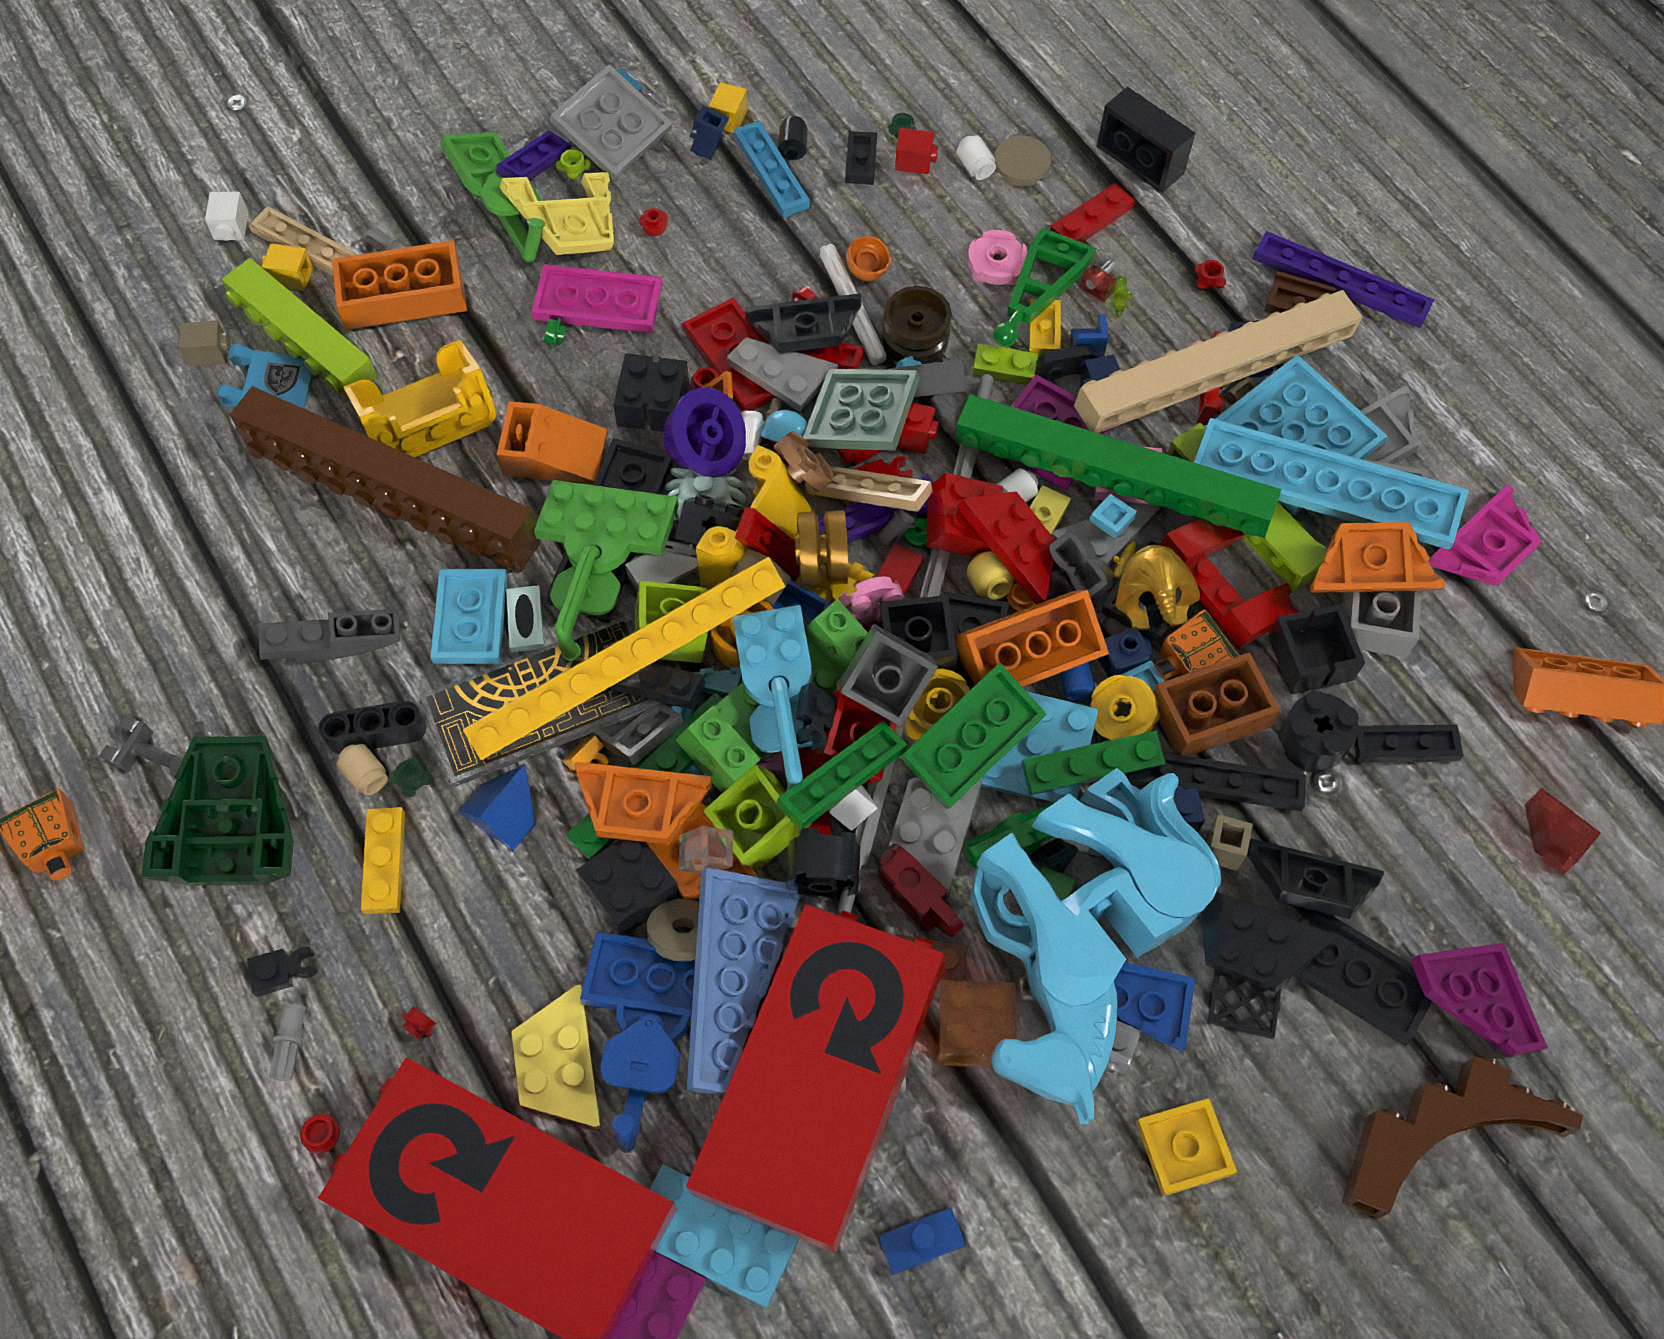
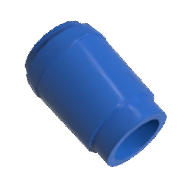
M1089 662L1060 673L1062 691L1068 701L1079 703L1091 699L1095 690V683Z

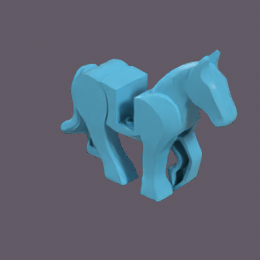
M1116 768L1087 788L1080 799L1082 802L1108 813L1084 805L1069 793L1038 815L1032 825L1033 828L1056 838L1068 839L1087 845L1101 853L1115 867L1089 881L1062 901H1060L1042 873L1032 864L1025 851L1019 846L1013 833L984 851L976 864L978 867L974 874L970 900L984 935L989 943L1023 961L1032 997L1038 1001L1051 1030V1033L1032 1041L1024 1042L1017 1039L1001 1040L991 1055L992 1067L1003 1078L1015 1082L1048 1100L1074 1106L1080 1124H1089V1120H1094L1093 1091L1109 1062L1116 1032L1117 992L1114 979L1126 961L1125 956L1097 921L1104 915L1135 956L1139 957L1163 944L1173 935L1184 931L1211 902L1221 884V873L1217 858L1203 838L1183 819L1176 807L1174 792L1178 786L1179 779L1174 773H1167L1158 777L1142 790H1139L1130 784L1123 772ZM1010 889L1024 916L1011 914L1006 908L1003 898Z

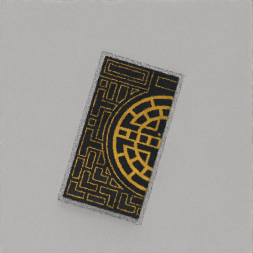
M626 615L574 635V642L581 648V654L577 660H565L561 655L559 643L556 642L420 694V703L424 707L449 776L448 781L454 788L593 733L592 731L611 726L662 703L605 689L483 760H480L463 731L467 726L634 632L631 619Z

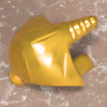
M1149 545L1140 549L1129 558L1121 576L1115 606L1126 615L1130 621L1131 628L1137 626L1139 631L1148 630L1150 627L1146 606L1140 602L1139 597L1145 591H1150L1156 599V604L1159 605L1158 609H1160L1163 619L1171 627H1176L1188 622L1187 611L1189 605L1199 600L1200 592L1192 573L1172 549L1160 545Z

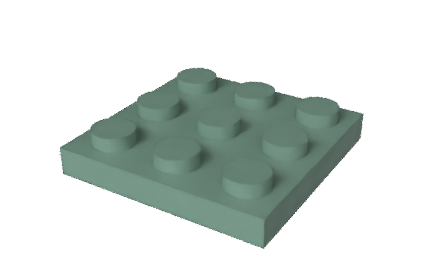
M829 369L803 435L811 443L807 448L895 451L920 381L917 370Z

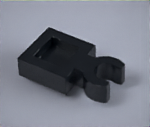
M811 683L802 686L800 689L796 719L804 722L803 728L797 732L796 740L801 745L808 742L811 736L813 740L812 750L817 751L825 747L827 742L825 731L833 726L837 696Z
M301 947L294 951L291 957H288L284 949H279L248 958L247 964L252 993L259 997L293 987L292 976L299 975L303 978H309L316 975L317 969L314 965L301 967L303 959L314 956V951L310 947Z

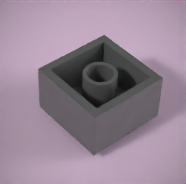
M873 624L840 678L838 685L840 692L902 727L937 670L938 665L933 657Z

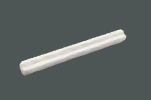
M833 244L823 245L820 248V257L838 295L857 294L836 247ZM862 304L852 325L870 363L876 366L886 361V353Z

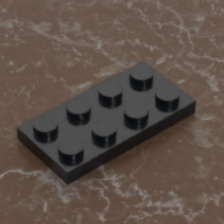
M1307 909L1300 923L1335 935V943L1329 950L1326 948L1311 960V964L1301 973H1296L1293 976L1402 1045H1408L1432 1003L1423 994L1412 964L1335 916Z

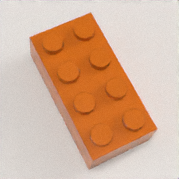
M454 240L332 259L336 306L345 330L467 311L461 263Z

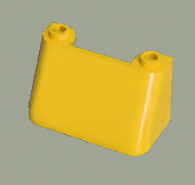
M460 339L441 347L437 352L435 359L439 373L400 389L381 395L377 385L365 379L343 386L367 437L410 456L417 457L484 429L493 423L497 413L479 365Z
M757 445L748 462L749 472L756 478L757 484L752 492L754 501L750 508H755L795 541V534H798L797 513L811 512V507L794 479L788 473L778 454ZM717 526L708 529L696 546L700 587H706V590H709L730 578V574L748 549L735 539V531Z

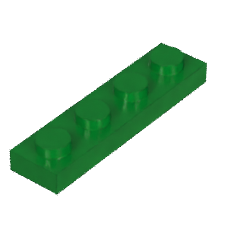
M882 721L780 796L777 800V807L802 830L897 759L906 750L908 744Z
M1157 731L1031 757L1021 761L1029 795L1098 781L1116 768L1126 775L1162 767L1166 764Z

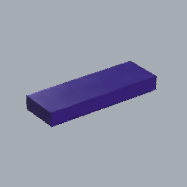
M548 130L499 162L496 167V173L503 178L527 177L530 181L561 160L562 153L570 150L572 145Z

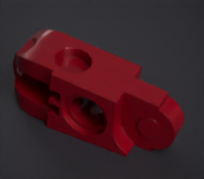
M892 844L880 856L878 868L879 881L891 894L890 898L927 933L936 926L947 936L955 937L964 928V924L947 901L948 890L907 850L898 844Z

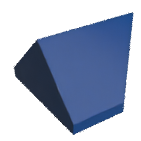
M525 764L481 784L459 809V813L512 851L518 847L536 825Z

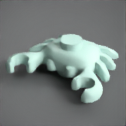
M672 468L671 474L679 479L672 480L665 485V488L671 491L668 494L669 496L678 497L679 507L675 519L678 521L680 519L684 500L692 497L695 498L696 494L712 497L715 499L714 504L724 507L728 503L739 505L731 498L745 503L746 496L736 489L742 487L743 482L735 477H728L736 472L737 468L727 475L714 478L701 476L691 469Z

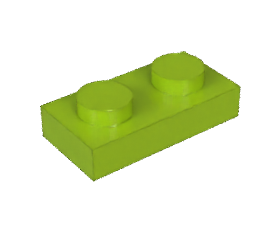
M978 343L972 375L982 377L988 374L994 379L1028 384L1035 375L1036 361L1039 353Z

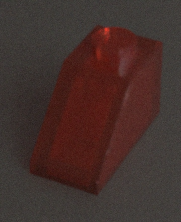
M1542 787L1524 805L1534 851L1542 857L1548 866L1558 869L1563 874L1581 859L1601 834V832Z

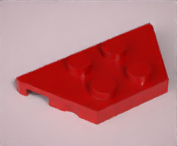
M1017 491L971 497L960 502L957 505L958 509L1034 604L1037 605L1047 598L1054 561L1049 545L1056 540Z

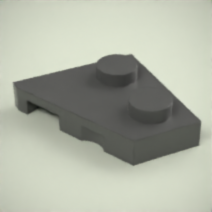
M654 701L643 705L640 709L618 714L619 721L599 728L596 722L589 725L587 730L589 735L596 736L605 748L631 766H634L673 734L684 722L681 714L662 702Z

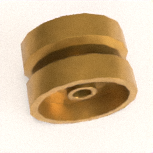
M827 511L824 516V532H819L818 517L814 512L797 513L798 534H795L796 565H799L801 586L819 584L821 581V564H826L827 580L831 585L848 584V545L845 511Z

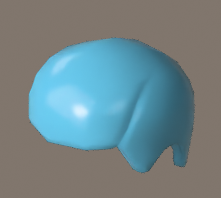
M789 410L776 411L768 416L761 436L777 443L791 431L803 437L808 422L797 412Z

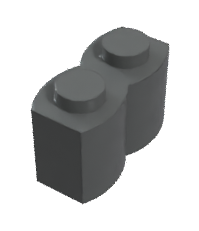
M1067 531L1049 545L1053 559L1062 569L1069 572L1070 580L1077 591L1088 590L1090 598H1099L1116 585L1112 570L1104 561L1097 558L1094 546L1083 534Z

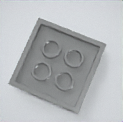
M610 64L550 115L549 120L604 172H608L612 180H615L671 130L673 124Z

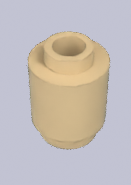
M352 744L340 752L337 768L358 792H363L365 795L370 796L380 791L388 781V777L385 774L386 769L364 744Z

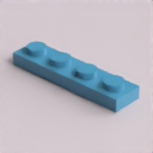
M758 120L734 129L736 142L782 217L785 218L809 209V198L761 121Z

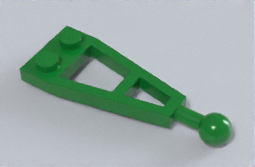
M1042 228L1029 247L1007 311V316L1010 318L1007 322L998 324L994 329L993 338L995 342L1002 347L1013 345L1018 338L1017 328L1021 322L1030 324L1085 273L1095 258L1097 248ZM1036 258L1068 269L1052 286L1030 278ZM1024 292L1039 297L1029 307L1020 304Z

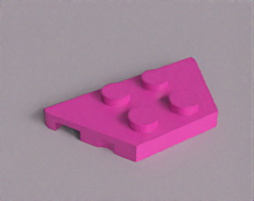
M1507 484L1457 531L1451 550L1440 548L1431 556L1428 562L1432 567L1498 587L1537 549L1542 541L1536 530L1530 526L1529 518L1524 508L1518 509L1512 498L1514 490Z

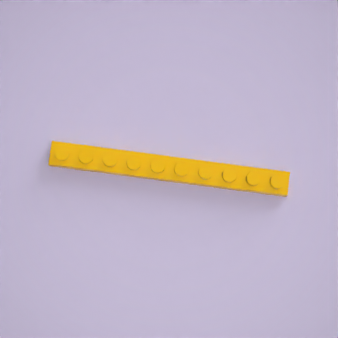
M765 557L467 726L463 731L480 760H483L781 590L785 585L771 559Z

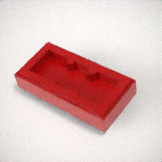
M847 343L828 348L798 351V353L838 364V369H859L865 355L864 347Z

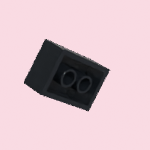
M1127 86L1105 105L1096 147L1163 193L1184 175L1196 133Z

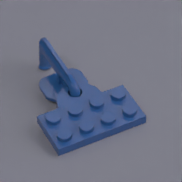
M596 932L580 1001L581 1005L616 1010V1020L620 1033L606 1043L600 1070L602 1078L608 1085L629 1089L624 1113L616 1116L612 1121V1128L615 1131L619 1149L624 1153H629L635 1147L646 1093H664L676 1081L680 1063V1052L675 1044L685 1035L691 1022L695 960L674 961L664 958L656 953V948L649 944L647 939Z

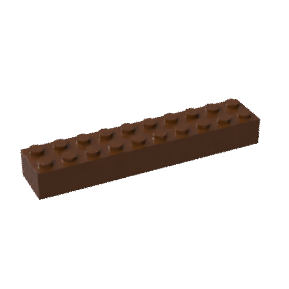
M251 386L230 414L236 426V432L242 437L246 445L245 449L255 458L262 459L264 457L273 461L277 467L284 471L293 470L311 483H316L317 481L326 485L332 492L338 495H343L344 493L353 497L362 506H373L380 509L391 519L397 520L400 518L407 521L416 530L421 532L427 530L436 534L443 542L451 545L456 543L465 547L470 554L476 557L485 556L503 569L509 570L511 568L521 573L541 543L540 539H536L534 533L536 523L531 508L256 387Z

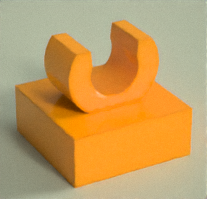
M596 736L585 737L562 759V762L570 770H575V762L590 763L595 759L602 765L609 763L605 755L598 753L604 745Z

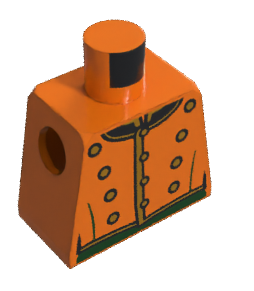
M1203 610L1164 640L1160 650L1163 660L1155 663L1154 666L1166 681L1174 676L1179 677L1239 655L1207 611Z
M59 788L0 818V833L21 862L31 871L39 874L47 870L50 879L54 881L64 879L72 873L73 870L68 859L81 853L84 847L74 804Z

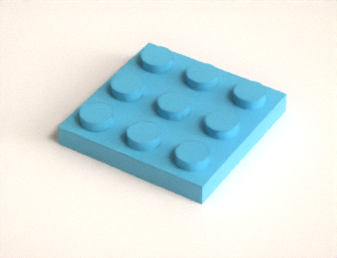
M1026 691L1047 715L985 774L981 787L1047 804L1060 800L1069 793L1077 799L1080 785L1029 795L1021 761L1031 757L1090 745L1099 709Z

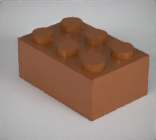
M1250 652L1157 684L1154 690L1160 712L1159 722L1175 754L1188 757L1269 729L1281 711Z

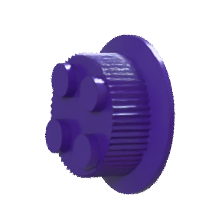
M702 387L687 392L678 401L676 407L666 419L665 429H663L665 431L663 433L665 435L664 449L680 467L691 469L701 476L714 478L727 475L738 466L745 452L746 428L743 417L735 403L726 394L717 389Z

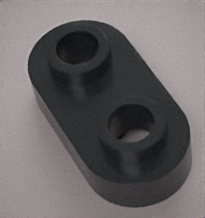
M1079 345L1048 351L1037 359L1036 365L1042 378L1056 380L1063 376L1081 375L1084 361L1098 358L1092 345Z

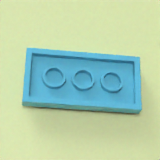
M662 1164L650 1190L674 1202L677 1212L655 1252L767 1309L799 1238L691 1195L686 1188L690 1177Z

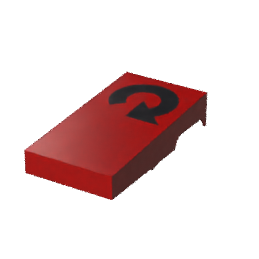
M805 904L686 1188L695 1197L836 1253L907 1073L915 1042L940 979L946 973L945 953L931 949L934 942L921 937H917L914 943L858 923L856 920L859 919V916L843 910L840 916Z
M406 1057L393 1079L387 1077L378 1091L379 1094H382L381 1098L346 1154L340 1152L330 1168L335 1171L318 1196V1199L562 1339H608L677 1212L674 1202Z

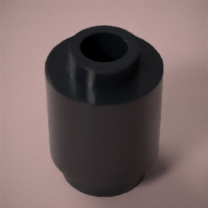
M799 116L786 117L779 127L778 150L782 157L788 160L801 159L807 152L808 127Z

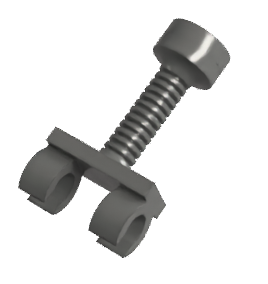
M124 716L118 728L123 729L122 733L130 736L121 751L106 745L98 757L103 758V762L110 766L129 772L137 757L140 756L170 768V774L175 778L186 752L181 751L177 755H173L147 745L146 743L153 734V731L146 723Z

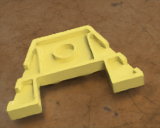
M608 172L584 173L581 183L588 198L548 201L537 200L527 177L502 178L499 186L501 191L527 221L531 218H538L545 222L541 237L556 255L609 251L612 249L614 235L612 213H610L609 205L611 192L608 190L610 181Z

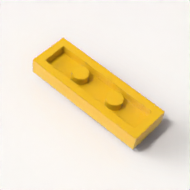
M402 807L367 809L361 911L363 914L400 913L405 811Z

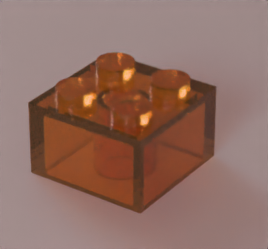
M941 980L938 989L937 1065L992 1067L991 1055L996 1045L1003 1039H1016L1015 983Z

